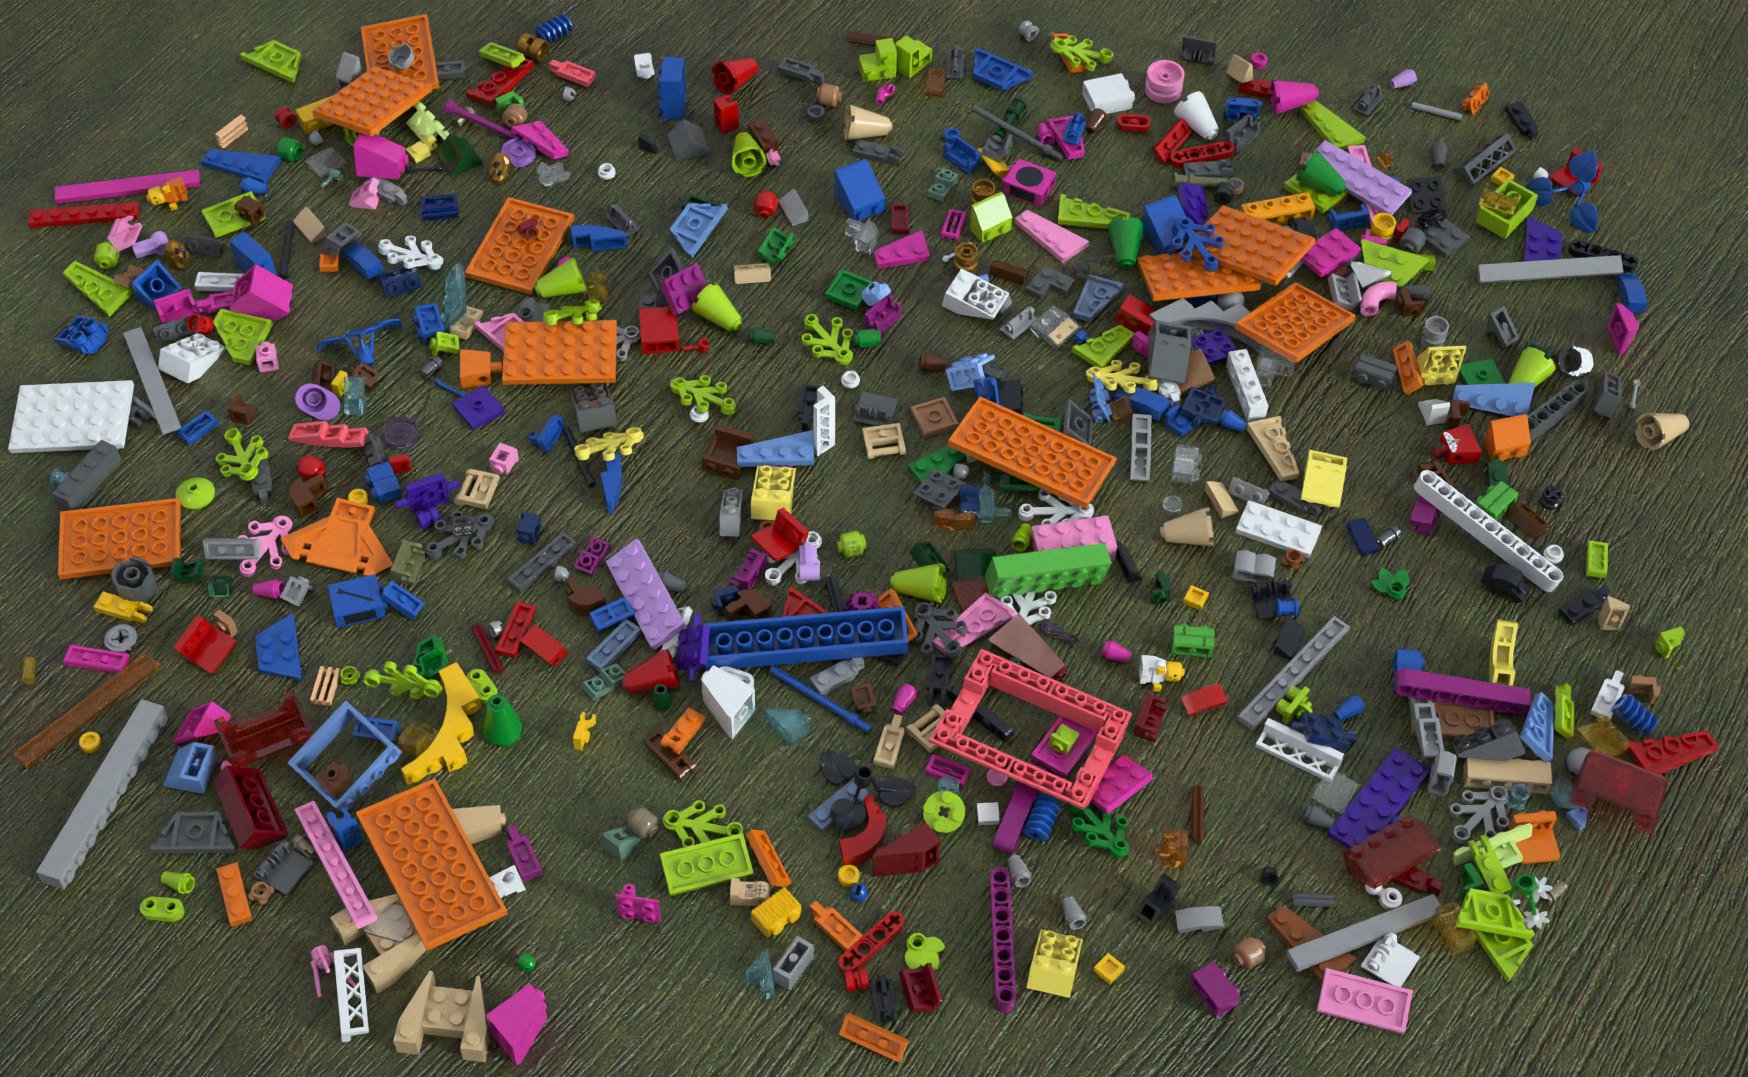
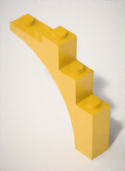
M457 662L439 671L441 683L447 694L445 719L437 737L428 749L417 759L401 768L407 785L416 783L423 777L438 772L443 767H446L448 772L460 769L467 763L466 754L460 742H465L474 736L473 726L467 715L474 714L481 709V703L478 694Z

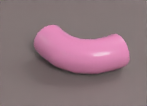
M1379 282L1370 286L1362 295L1360 303L1361 314L1373 316L1379 311L1378 305L1380 301L1394 300L1397 289L1396 282Z

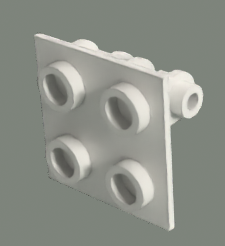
M1390 932L1383 939L1376 942L1361 967L1388 984L1401 987L1420 956L1398 944L1397 936Z

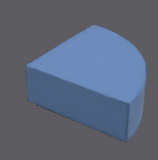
M1584 803L1568 811L1565 815L1578 831L1582 830L1587 822V808Z

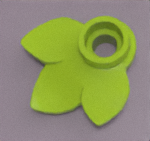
M914 933L909 936L906 944L908 951L905 954V962L908 968L918 969L920 965L923 967L926 963H931L933 970H937L939 967L937 953L945 949L944 943L936 937H925L921 933ZM914 943H920L921 946H920V947H916V946H914L913 944H914Z

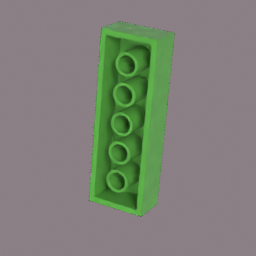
M1106 543L992 557L984 577L990 597L997 596L1001 598L1010 594L1022 595L1032 591L1039 593L1048 589L1060 590L1070 586L1077 588L1085 584L1097 585L1103 582L1112 562Z

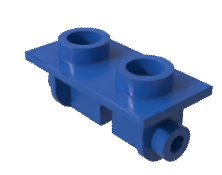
M1078 112L1074 114L1073 119L1069 118L1062 141L1079 145L1086 124L1083 122L1084 117L1082 113Z

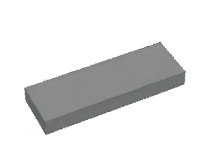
M206 538L202 540L205 559H260L262 557L259 538Z

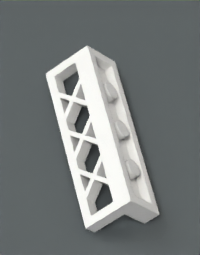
M824 386L817 389V403L813 405L814 454L816 456H819L835 445V397Z
M1270 718L1267 719L1263 732L1255 745L1256 748L1329 783L1333 780L1344 756L1343 753L1331 747L1307 742L1305 735ZM1265 737L1274 740L1275 745L1268 746L1262 742ZM1289 747L1293 749L1294 754L1287 755L1283 753L1282 748ZM1308 756L1312 759L1313 763L1305 764L1300 757ZM1326 765L1333 769L1330 775L1322 772L1319 766Z
M361 948L334 951L342 1042L351 1041V1035L369 1033ZM357 955V962L352 968L344 963L345 956ZM351 974L359 979V983L354 988L346 984V980ZM353 995L361 999V1003L356 1009L348 1004V1000ZM356 1015L363 1020L364 1027L350 1029V1021Z

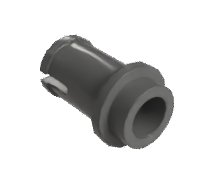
M437 356L431 357L430 361L419 370V373H421L423 378L428 379L437 369L440 370L442 368V360Z
M1389 526L1387 531L1375 538V542L1380 548H1384L1393 540H1398L1401 532L1396 526Z

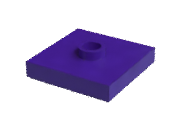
M485 386L452 403L453 408L473 431L505 413V409Z

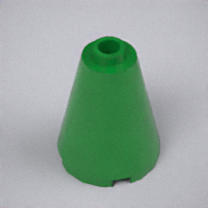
M1318 151L1312 154L1305 163L1303 170L1301 169L1296 177V180L1335 197L1337 195L1341 196L1347 188L1345 186L1346 181Z
M1123 217L1112 220L1108 225V232L1117 265L1122 269H1130L1136 263L1144 231L1143 222L1137 218L1129 217V220H1123Z
M496 694L489 697L481 726V732L485 741L490 745L494 746L496 744L501 745V747L515 743L520 738L523 729L520 717L503 695Z

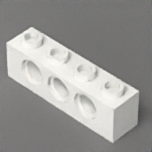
M1247 349L1230 351L1226 368L1247 423L1266 419L1268 404Z

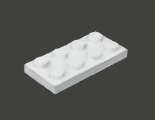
M1248 500L1235 533L1285 551L1296 549L1300 551L1304 558L1309 559L1321 532L1322 525Z

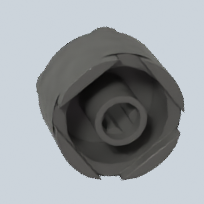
M131 557L128 561H121L116 564L112 570L111 577L118 596L122 599L146 603L155 593L157 581L150 564L145 559Z

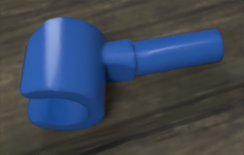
M1079 331L1075 335L1074 342L1081 345L1090 338L1085 331Z

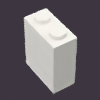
M1122 73L1083 81L1082 95L1090 111L1099 108L1106 114L1132 109L1135 95L1130 90L1127 79L1125 80Z

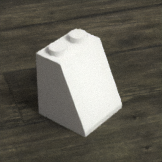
M713 665L701 678L703 702L728 737L733 739L755 711L754 687Z

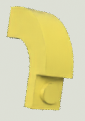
M1497 619L1489 659L1490 683L1513 686L1516 672L1513 667V653L1518 629L1517 622Z

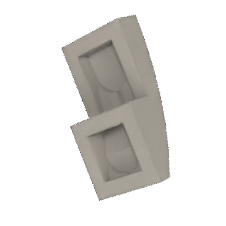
M1220 906L1193 907L1175 911L1180 934L1198 929L1207 932L1224 928Z

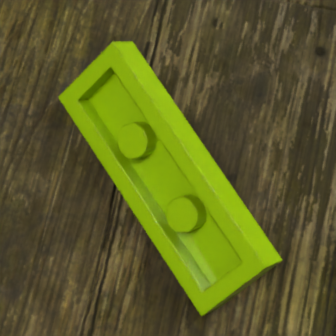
M492 42L479 50L481 57L510 68L519 66L525 60L522 53Z

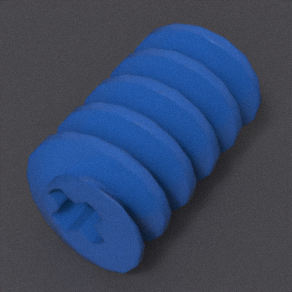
M559 14L557 17H553L552 20L550 19L536 26L535 33L537 38L544 39L551 44L552 40H557V36L562 38L563 34H568V30L572 32L573 27L566 15Z
M1630 694L1621 696L1611 708L1612 713L1619 710L1618 718L1625 716L1623 723L1631 721L1630 729L1637 726L1636 734L1644 732L1643 737L1651 733L1659 721L1656 716H1652L1651 711H1646V707L1640 705V702L1634 700V696Z
M1039 794L1036 797V802L1033 804V809L1023 830L1027 837L1042 842L1049 839L1048 835L1051 833V828L1057 819L1056 814L1060 812L1059 806L1056 805L1058 802L1053 796Z

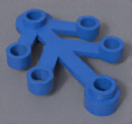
M1187 217L1178 219L1176 222L1178 234L1172 239L1173 248H1182L1185 234L1189 237L1186 248L1181 251V259L1183 261H1190L1195 246L1204 258V269L1209 272L1217 270L1218 259L1216 256L1210 255L1203 244L1222 248L1224 238L1221 236L1210 238L1197 235L1194 232H1202L1207 236H1212L1215 233V226L1213 224H1206L1205 226L1194 224Z

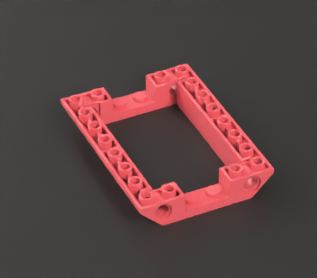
M981 649L964 678L963 688L951 710H946L929 742L1084 809L1089 805L1123 738L1132 713ZM989 686L1099 732L1084 767H1080L1076 775L1073 787L1070 781L962 735Z

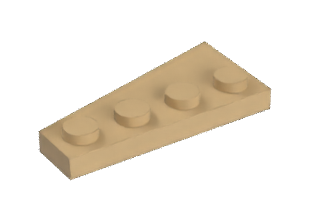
M1281 416L1247 423L1246 429L1279 480L1287 481L1298 478L1299 470L1294 455L1290 452L1291 446L1286 440V431L1284 427L1282 428Z

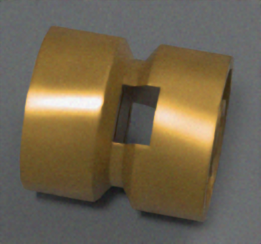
M524 33L519 39L517 50L524 56H530L532 59L541 62L548 54L549 42L536 38V36L529 33Z
M979 179L973 183L971 206L995 195V185L992 181Z
M961 243L956 247L954 271L957 274L961 269L973 274L976 273L978 249L974 244Z

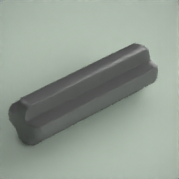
M1293 893L1291 902L1294 906L1332 907L1334 905V895Z

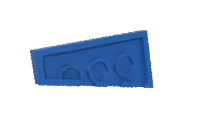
M209 149L201 160L202 166L241 178L250 177L262 183L267 182L281 162L280 156Z

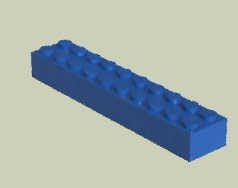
M905 606L706 623V625H710L707 671L713 665L717 668L723 666L744 668L909 653Z

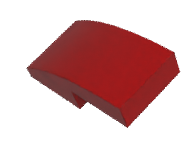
M1221 684L1205 687L1181 697L1189 717L1209 709L1211 711L1229 703Z

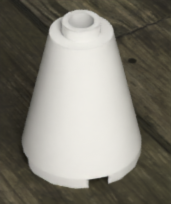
M1200 91L1188 95L1187 101H1181L1174 110L1176 117L1179 119L1183 118L1186 124L1205 140L1214 139L1218 135L1219 128L1205 96Z

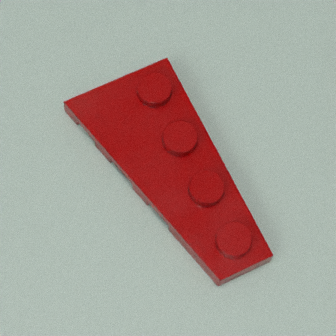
M525 58L515 68L503 67L502 72H495L487 82L484 83L482 81L477 84V88L473 91L471 89L466 91L467 98L494 106L496 98L507 94L534 67L533 61Z
M1708 731L1682 734L1680 737L1672 738V736H1667L1660 740L1646 739L1639 743H1634V741L1627 742L1625 748L1647 779H1650L1716 752L1719 746Z

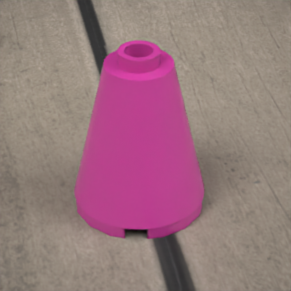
M1271 80L1270 91H1272V97H1270L1271 105L1275 114L1314 102L1316 97H1319L1318 87L1311 83Z

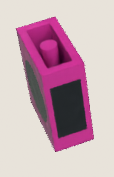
M1018 158L1016 163L1011 165L1008 175H1005L1002 179L1003 194L1041 208L1056 184L1057 173Z

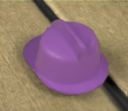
M305 384L296 392L295 400L297 406L317 419L323 421L331 420L339 413L340 401L337 396L319 385Z

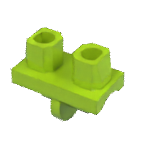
M1292 685L1286 697L1293 702L1290 704L1284 699L1278 702L1276 711L1283 715L1282 722L1288 724L1295 715L1299 719L1302 712L1313 713L1310 708L1312 703L1307 701L1308 698L1306 696L1310 692L1309 688L1305 686L1301 690Z

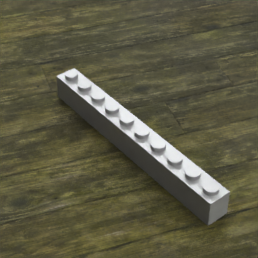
M143 699L140 700L36 871L42 883L65 890L68 883L72 882L75 871L84 862L87 851L94 845L99 831L105 827L106 820L110 813L115 810L120 796L126 792L127 784L136 775L139 764L146 758L151 744L157 740L160 729L166 725L168 716L164 706Z

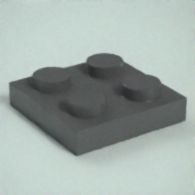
M1445 218L1438 224L1431 225L1423 231L1426 237L1425 244L1445 259L1466 244L1470 238L1469 235Z

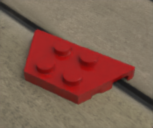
M793 587L789 588L787 602H785L782 617L829 613Z

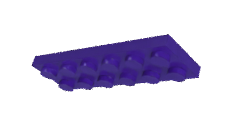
M1395 747L1330 828L1327 836L1363 859L1390 825L1394 815L1397 816L1429 775L1431 769Z

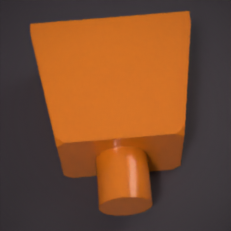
M460 350V381L462 389L491 384L492 373H503V363L492 362L490 352Z

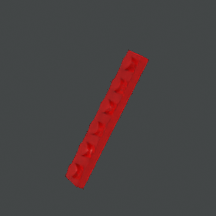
M138 202L29 210L28 225L30 228L115 222L116 219H122L127 216H133L132 220H139Z

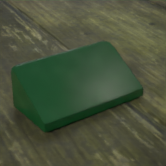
M931 542L915 543L910 554L919 567L942 563L945 566L946 573L950 571V568Z

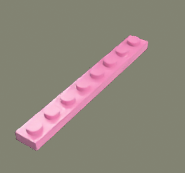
M315 801L295 808L296 816L356 928L359 929L377 921V916Z

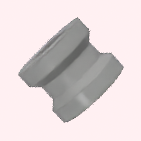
M1029 20L1024 21L1018 28V34L1024 36L1028 42L1033 41L1039 33V28L1032 26V22Z

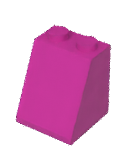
M360 133L354 143L356 176L399 179L401 173L404 172L405 165H408V155L405 153V148L377 134L371 137Z
M255 264L235 281L230 310L278 321L283 316H287L290 311L289 304L293 296V285Z
M528 984L486 1015L491 1035L516 1066L522 1062L547 1020L545 996L539 988L535 989L531 984Z

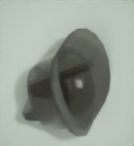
M1567 345L1559 349L1552 356L1555 367L1570 376H1587L1593 367L1592 354L1587 349L1574 345Z

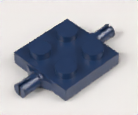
M1209 385L1207 391L1192 387L1181 409V415L1194 419L1191 426L1193 428L1195 426V429L1199 427L1201 422L1216 427L1227 400L1214 394L1217 389L1215 385L1213 389V385Z
M1302 712L1299 717L1300 722L1291 720L1289 724L1290 729L1301 731L1309 743L1346 751L1349 745L1348 742L1356 743L1357 735L1346 733L1340 720L1335 717Z

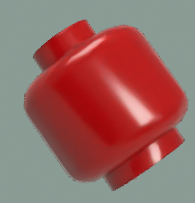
M765 190L756 195L754 211L761 218H768L776 213L778 199L775 194Z
M314 455L303 456L296 465L298 475L306 481L319 474H322L323 477L326 475L325 463Z

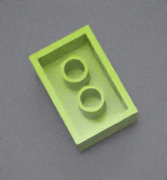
M1508 178L1479 207L1475 222L1506 239L1534 210L1538 195Z

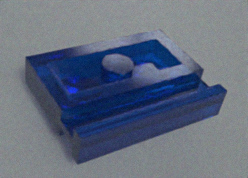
M457 194L421 197L423 221L459 218Z

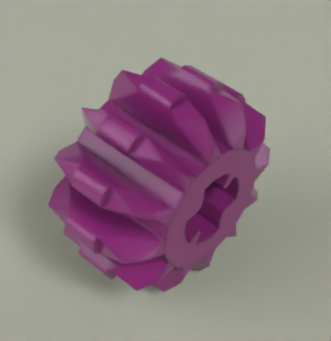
M858 589L857 594L851 593L850 598H847L845 611L879 609V601L875 598L874 593L868 594L867 589L864 593H861Z

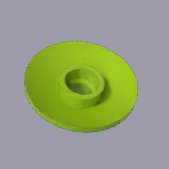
M195 477L182 482L177 488L175 496L180 498L183 508L196 510L207 506L213 500L215 488L209 480Z

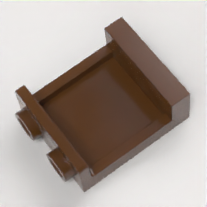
M718 424L715 429L716 437L707 455L702 457V470L720 474L727 478L739 479L744 467L737 465V447L753 444L754 434Z

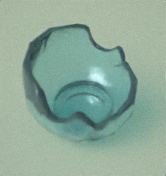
M1558 777L1550 788V796L1556 805L1565 809H1573L1581 802L1579 798L1580 793L1574 794L1572 791V782L1562 777Z

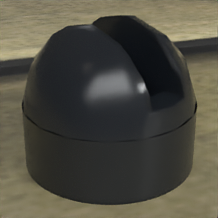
M1271 866L1262 869V882L1269 886L1278 882V872Z

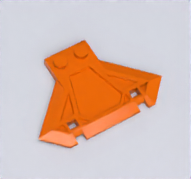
M337 498L330 516L280 538L293 560H299L301 556L307 557L306 563L354 574H356L358 569L364 570L363 576L378 574L393 566L391 559L369 526L375 513V506Z

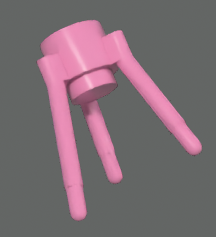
M325 945L318 946L311 951L313 959L311 966L319 998L322 996L318 967L325 969L329 973L331 962L335 965L334 953H329ZM349 976L347 981L354 988L356 984Z

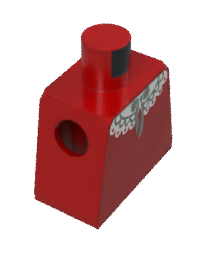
M1469 424L1443 432L1439 444L1432 445L1433 455H1444L1448 464H1476L1482 453Z

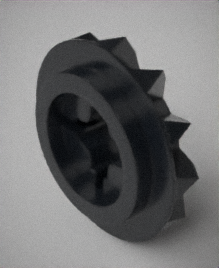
M1431 209L1422 213L1417 220L1420 226H1433L1444 220L1446 212L1442 209Z

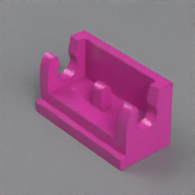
M190 289L153 300L162 324L192 314H198Z

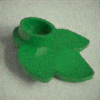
M1381 568L1378 579L1372 580L1371 583L1378 592L1386 593L1392 599H1401L1405 596V587L1409 584L1410 579L1405 569L1398 571L1394 575L1388 570Z

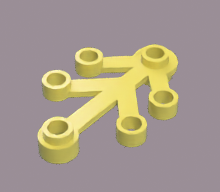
M1112 360L1110 366L1102 369L1091 367L1086 371L1088 381L1094 383L1093 373H1095L1096 377L1102 380L1107 390H1116L1117 384L1127 393L1135 392V383L1143 384V388L1149 391H1155L1158 387V380L1149 378V375L1146 378L1128 376L1140 372L1141 365L1135 362L1130 363L1129 368L1121 370L1122 362L1120 360Z
M638 427L629 428L626 430V433L607 432L603 434L604 439L589 438L586 440V444L577 445L574 448L575 456L578 457V460H587L591 453L607 448V450L603 451V459L611 461L615 459L614 452L622 443L625 444L620 446L621 454H631V446L634 443L640 442L644 438V433Z

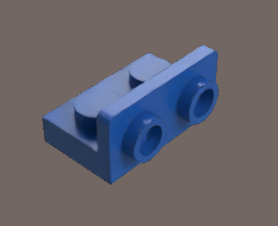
M437 303L415 307V315H412L414 325L419 327L416 328L418 339H422L423 344L427 345V338L434 337L437 331L445 333Z

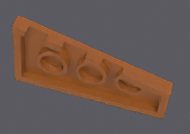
M1284 905L1266 918L1268 924L1290 949L1325 936ZM1347 952L1308 967V969L1322 984L1325 968L1342 972L1354 964L1356 958Z

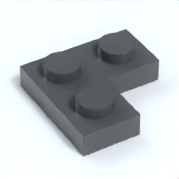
M1043 265L1027 285L1025 293L1041 300L1049 289H1053L1066 296L1074 286L1075 279Z

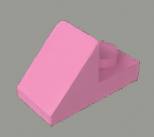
M373 177L356 189L348 205L357 208L376 209L380 199L379 195L376 194L379 181Z

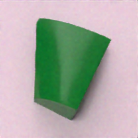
M435 634L417 644L416 657L412 664L417 668L416 673L426 680L439 678V671L449 666L444 643Z

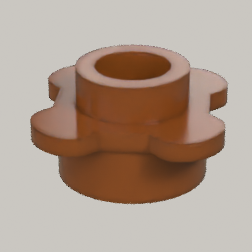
M1289 549L1286 551V556L1282 558L1281 562L1293 569H1298L1300 562L1304 561V556L1296 549Z

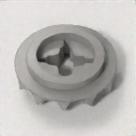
M121 624L108 630L104 637V643L108 650L123 653L127 649L131 651V647L136 645L138 636L133 627ZM122 634L124 639L123 642L120 644L119 640Z

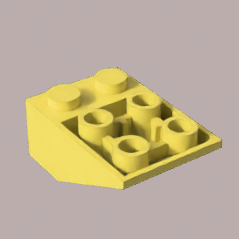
M1466 346L1429 347L1417 357V364L1423 385L1455 384Z
M1309 450L1304 468L1301 500L1339 508L1347 458Z
M767 465L757 466L751 498V519L775 520L777 510L783 507L791 514L796 468L771 467Z
M1040 929L1030 967L1027 988L1070 998L1083 939Z

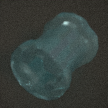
M1524 784L1514 785L1507 801L1510 808L1522 810L1525 807L1526 800L1530 797V789Z

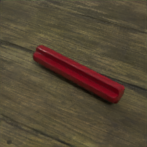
M482 624L474 625L472 632L494 674L502 672L503 666Z

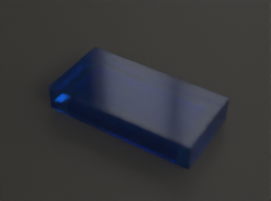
M1366 518L1347 521L1346 526L1360 556L1379 552L1380 547Z

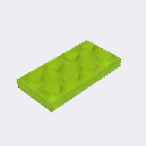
M743 833L660 853L670 896L729 882L731 878L741 879L753 876L754 874Z

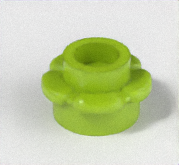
M353 666L344 667L340 673L341 682L345 685L357 683L358 678H360V672Z

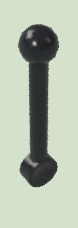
M438 165L437 167L413 168L409 166L406 168L408 174H412L413 172L437 170L438 172H441L443 170V166Z

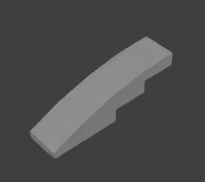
M1132 415L1130 480L1150 481L1152 415Z
M1408 697L1414 728L1423 758H1435L1438 752L1444 751L1440 722L1439 718H1436L1434 703L1430 700Z

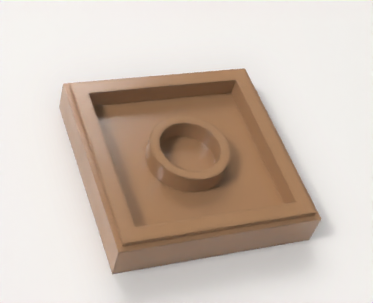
M1201 348L1189 354L1185 384L1177 383L1182 396L1189 393L1192 387L1199 388L1216 379Z
M945 397L910 407V412L923 438L951 431L959 426Z

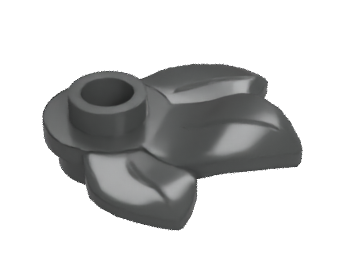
M530 297L521 303V308H519L516 315L524 322H543V313L550 310V304H535L534 299Z

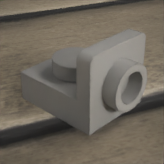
M290 576L280 598L300 607L308 589L313 591L315 587L309 585L310 581L301 576L298 579Z

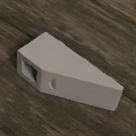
M736 488L724 490L720 510V536L739 537L743 490Z

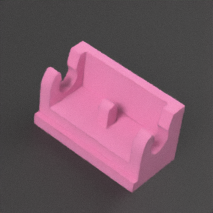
M133 216L116 219L107 237L118 252L134 245L141 231L142 225L140 222L134 225L128 223V221L133 219Z

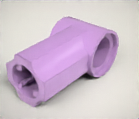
M158 231L153 233L150 239L136 242L132 247L136 258L154 253L162 256L165 255V246L169 241L166 233Z
M804 543L799 546V580H820L816 545Z

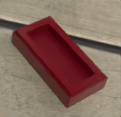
M890 204L891 234H909L908 204Z

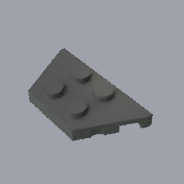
M176 812L171 818L169 825L165 826L162 830L160 839L150 847L152 854L235 853L234 846L219 812Z

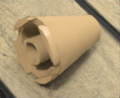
M854 105L847 106L844 123H846V129L844 128L845 139L853 140L883 136L891 132L892 121L888 117Z
M1645 413L1636 420L1638 429L1635 430V434L1642 447L1656 450L1686 432L1689 428V420L1684 414Z
M1205 507L1164 522V527H1160L1161 538H1165L1166 542L1214 546V542H1210V538H1213L1211 516L1206 513V511H1210V508Z

